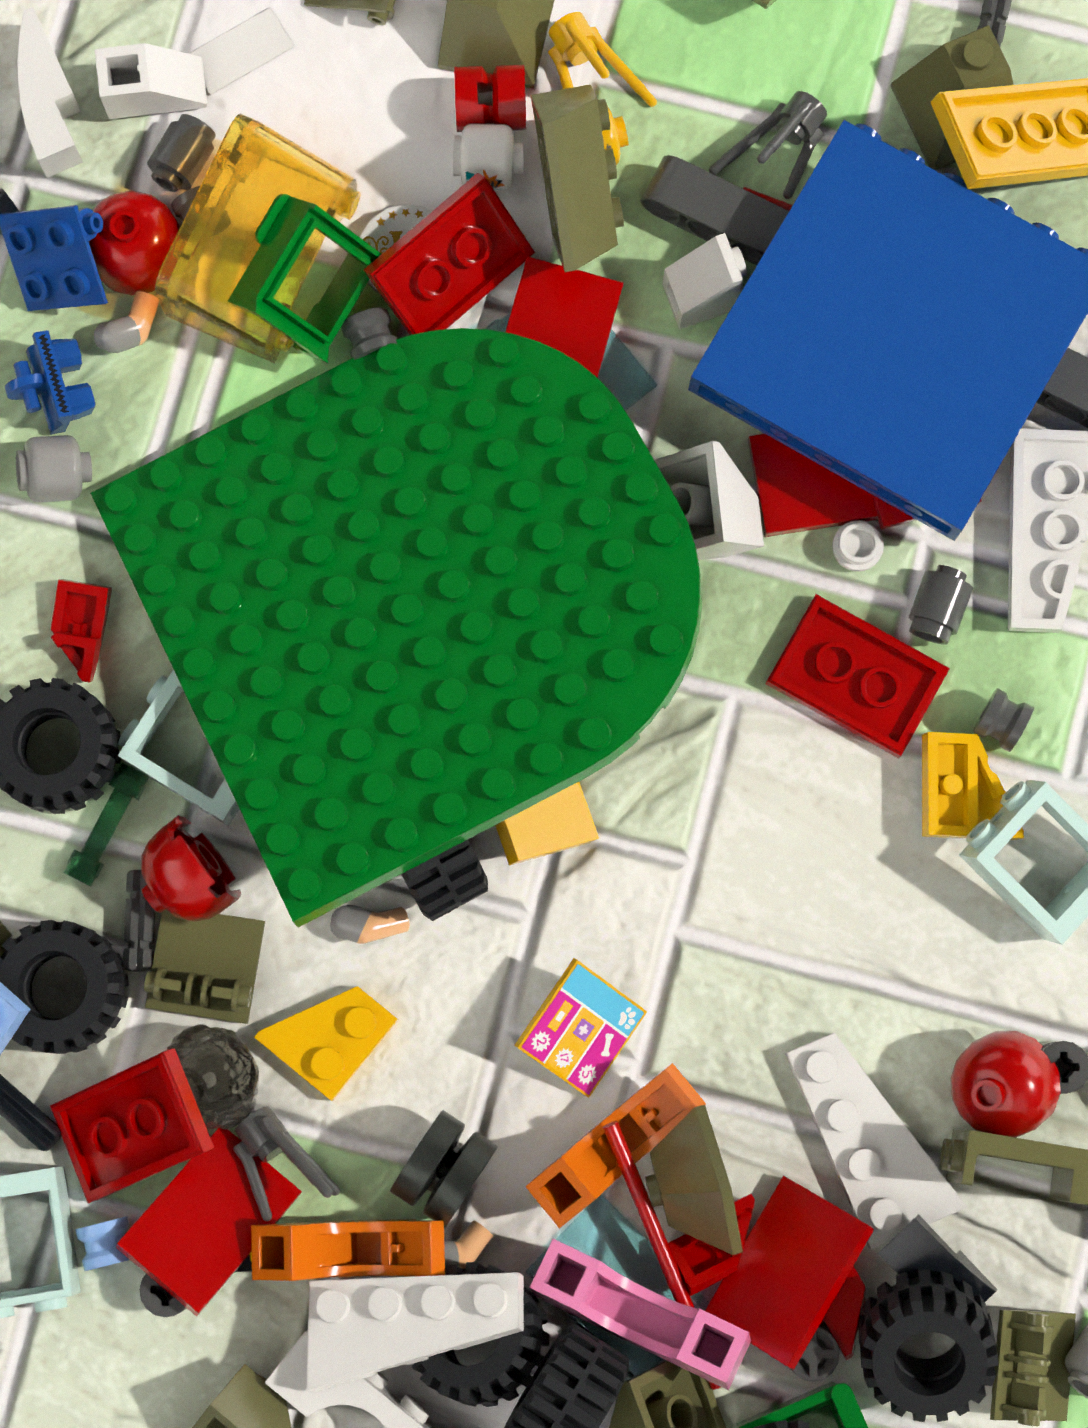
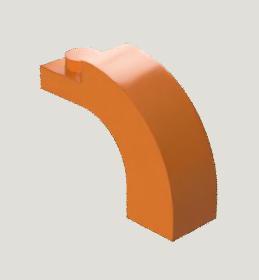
M672 1063L591 1129L525 1187L560 1229L596 1200L622 1175L603 1126L618 1121L633 1160L636 1163L656 1147L694 1107L706 1105V1103Z
M348 1220L251 1225L252 1280L296 1281L348 1276L445 1275L443 1220Z

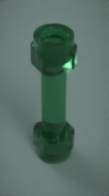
M124 763L121 764L109 783V786L114 788L83 848L80 852L75 849L73 850L63 873L90 887L92 886L95 878H98L104 864L99 862L132 798L139 801L149 776Z

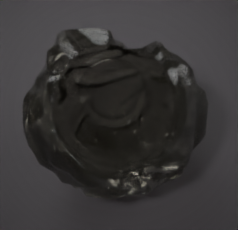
M198 1024L179 1032L173 1038L167 1050L175 1048L206 1128L230 1129L237 1126L253 1111L258 1095L259 1069L247 1044L232 1030L209 1027L204 1024Z

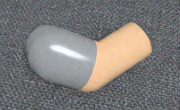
M137 291L128 316L100 323L94 331L96 345L100 349L111 353H120L142 345L149 336L160 299L152 294Z
M345 905L336 909L332 914L330 923L331 931L337 938L348 939L359 944L407 932L410 926L408 915L403 907L376 913L354 905Z
M473 1220L457 1241H444L445 1268L456 1264L465 1269L466 1262H474L494 1236L484 1226Z

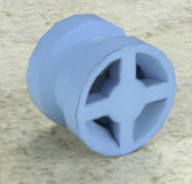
M128 1216L75 1229L77 1240L84 1243L86 1255L82 1260L84 1271L130 1260L116 1248V1244L130 1227Z

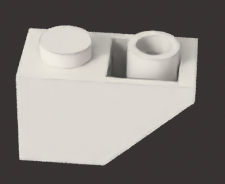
M146 43L95 49L99 96L109 119L207 108L201 57Z
M725 233L713 237L664 270L662 285L679 330L729 313L740 292L743 290L742 277L747 276L746 264L739 247L731 248Z

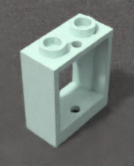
M173 669L168 678L161 676L151 688L146 700L151 705L140 721L133 719L125 728L118 742V745L123 747L118 756L127 764L229 827L240 809L226 779L211 799L141 755L181 692H184Z
M1027 780L1024 783L1020 781L1004 794L1000 801L1003 807L991 820L985 819L970 831L966 837L968 845L959 856L1043 940L1063 945L1088 917V862L1044 909L994 857L1041 806L1087 852L1088 824L1047 782Z
M64 1166L0 1176V1198L48 1190L60 1283L0 1292V1318L14 1316L15 1305L33 1302L35 1312L68 1307L66 1297L81 1293Z

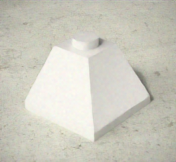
M710 441L655 459L657 466L678 500L688 521L699 560L725 558L764 547L758 496L720 442Z

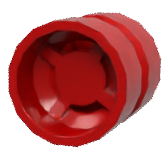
M524 65L496 66L493 73H487L482 66L454 67L457 132H462L468 124L493 123L509 125L512 130H526ZM493 91V105L479 104L478 93Z

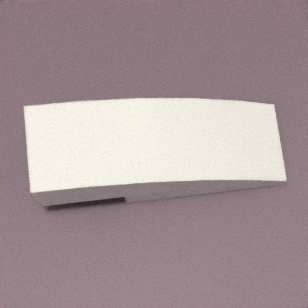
M31 7L23 12L18 40L17 76L19 99L26 131L36 158L46 178H49L83 163L63 120L81 112L36 12Z

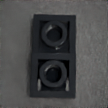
M919 1214L878 1253L898 1275L907 1272L909 1279L919 1277L918 1270L930 1269V1276L934 1278H939L941 1271L953 1275L955 1285L962 1280L971 1285L973 1296L980 1294L984 1302L998 1290L961 1250L955 1253Z

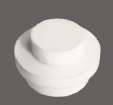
M855 520L844 524L838 529L833 539L832 549L836 560L841 566L851 571H865L876 565L881 558L884 542L881 533L874 525L866 521Z

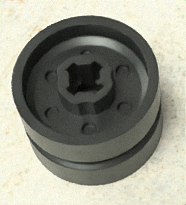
M442 1110L391 1187L390 1192L413 1206L427 1190L431 1191L432 1193L425 1205L423 1214L432 1220H443L444 1228H446L498 1146L478 1132H475L461 1148L457 1147L456 1145L463 1133L465 1124Z

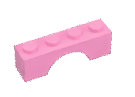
M552 1239L529 1287L537 1298L728 1391L751 1342L748 1331L700 1308L686 1306L657 1294L617 1273L603 1262L555 1239Z

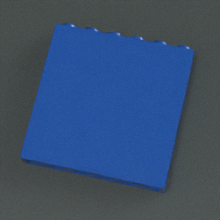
M843 120L691 375L688 390L955 541L967 524L1088 314V249L1083 247L1076 249L1059 240V235L1047 225L1037 222L1031 224L1014 215L1015 212L1012 207L997 198L986 199L967 189L964 180L959 176L951 173L941 174L926 166L925 160L914 151L906 148L898 150L883 142L881 136L871 127L860 123L853 125Z

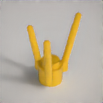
M581 12L569 13L561 17L550 27L548 33L555 46L548 51V54L557 68L562 89L573 87L566 63L568 61L574 66L589 61L601 78L606 79L609 77L608 69L597 54L598 50L648 106L654 107L657 104L656 98L608 46L597 28L589 26Z

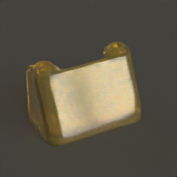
M241 113L238 114L229 126L159 271L155 293L165 315L275 364L280 351L288 352L293 341L255 314L237 308L227 302L261 246L255 239V232L274 199L279 194H287L316 204L339 222L343 218L350 220L355 214L361 198V192L357 191L356 179L260 121ZM314 229L274 296V299L291 311H293L292 306L326 237L317 229Z

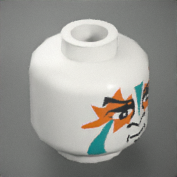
M468 124L464 127L462 136L454 135L453 176H461L462 184H465L476 173H479L487 178L494 190H506L512 183L513 173H523L524 143L514 142V132L509 125Z

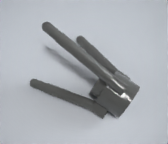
M797 91L787 104L780 103L767 119L709 168V172L714 175L718 174L776 126L778 132L758 155L757 161L765 163L785 140L795 145L800 144L803 140L804 145L783 192L784 198L790 199L800 182L815 146L824 136L819 126L827 117L825 107L811 94Z
M269 1106L253 1112L235 1128V1132L241 1139V1142L233 1150L243 1163L255 1201L258 1204L264 1221H270L272 1213L253 1159L254 1157L259 1156L261 1161L265 1163L284 1152L324 1197L329 1198L340 1193V1188L295 1141Z

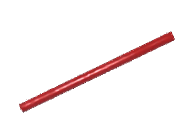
M618 1121L608 1123L603 1126V1129L673 1298L678 1303L695 1308ZM708 1381L712 1390L721 1388L720 1386Z

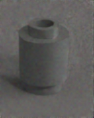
M182 114L178 121H172L147 161L148 167L153 172L151 175L152 179L159 186L171 192H177L178 189H191L214 150L212 142L216 134L213 129L202 120L189 114Z
M938 565L936 571L928 570L924 572L908 617L912 621L909 629L910 633L926 641L941 645H947L950 636L957 634L973 591V587L965 581L967 575L964 572L945 565Z

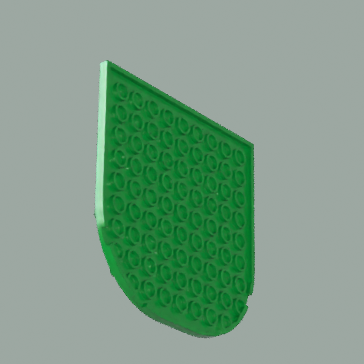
M468 328L434 330L396 339L397 344H386L379 351H374L370 355L356 360L351 358L90 493L293 923L298 928L574 785L607 766L631 748L640 739L639 734L652 722L662 708L666 709L686 674L697 642L702 613L699 559L688 521L640 434L617 398L600 379L583 365L541 342L512 333Z

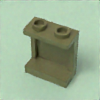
M953 1129L952 1139L945 1138L943 1140L940 1153V1170L947 1171L946 1180L948 1182L972 1186L976 1158L978 1155L1053 1167L1049 1199L1088 1205L1087 1149Z

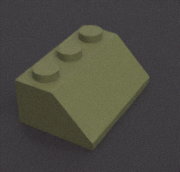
M591 84L531 95L552 239L564 272L575 271L617 246L616 228L624 227L619 196L611 198L609 180L617 179L615 157L612 148L604 149L602 131L610 130L608 107L605 99L597 100Z

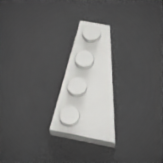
M1021 428L1010 449L1008 631L1059 633L1063 629L1079 570L1078 564L1082 549L1088 536V431Z
M835 1033L785 1053L855 1217L874 1229L867 1241L868 1248L873 1249L891 1241L918 1214L928 1224H931L968 1208Z
M519 1272L310 1281L306 1391L317 1393L330 1389L332 1385L353 1379L357 1381L377 1375V1372L403 1364L411 1365L427 1360L430 1356L453 1349L461 1350L524 1331V1276Z

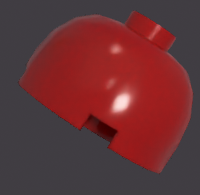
M131 190L114 193L98 202L93 208V211L99 213L103 219V229L100 233H97L95 238L88 242L100 279L105 286L112 291L128 295H135L137 291L151 293L160 288V283L167 280L171 273L174 276L178 271L185 250L182 230L173 213L164 203L151 194Z
M177 815L148 841L141 855V872L147 884L141 891L150 906L158 913H162L167 909L176 918L195 922L210 919L236 902L242 895L241 890H230L228 885L236 878L211 841L202 832L193 838L184 830L191 822L185 817Z
M995 1031L973 1041L956 1060L950 1078L952 1100L959 1115L974 1130L1016 1138L1036 1130L1054 1113L1061 1094L1059 1070L1055 1062H1050L1048 1056L1041 1050L1043 1046L1035 1038L1018 1031Z

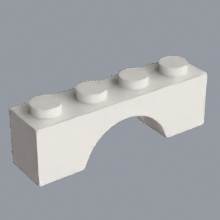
M308 1329L265 1381V1384L305 1417L329 1406L350 1405L371 1413L385 1428H433L426 1422L430 1416L429 1412L408 1395H405L400 1401L384 1388L389 1380L380 1371L377 1372V1375L357 1381L353 1379L332 1385L330 1389L317 1393L306 1391Z

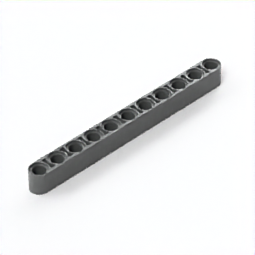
M670 155L662 158L640 200L643 207L653 215L705 241L725 233L730 247L738 246L744 260L756 266L789 212L706 170ZM1067 348L1036 403L1087 428L1088 357Z

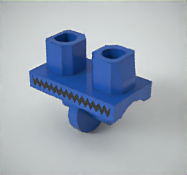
M48 330L35 332L32 335L34 344L26 350L29 363L28 361H19L13 365L17 378L5 385V391L8 399L24 400L27 413L41 410L42 404L50 435L66 431L70 421L92 414L95 408V399L91 386L88 383L65 387L61 373L80 370L82 365V357L77 339L51 340Z

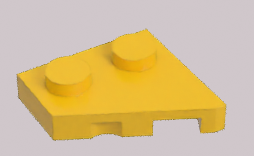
M924 733L922 734V837L966 838L977 824L985 819L991 820L1003 807L1000 801L1002 795L1006 792L997 774L988 765V755L978 734ZM1021 827L1010 840L1023 839V828Z
M356 986L258 1031L254 1038L329 1100L333 1101L399 1019Z

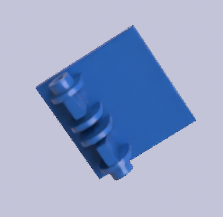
M77 205L0 214V229L28 311L108 303L88 242L95 238L97 233H100L103 229V219L99 213H95L89 208L78 210Z

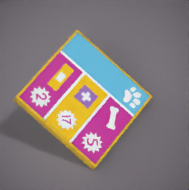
M573 958L514 1046L589 1098L647 1011L580 961Z

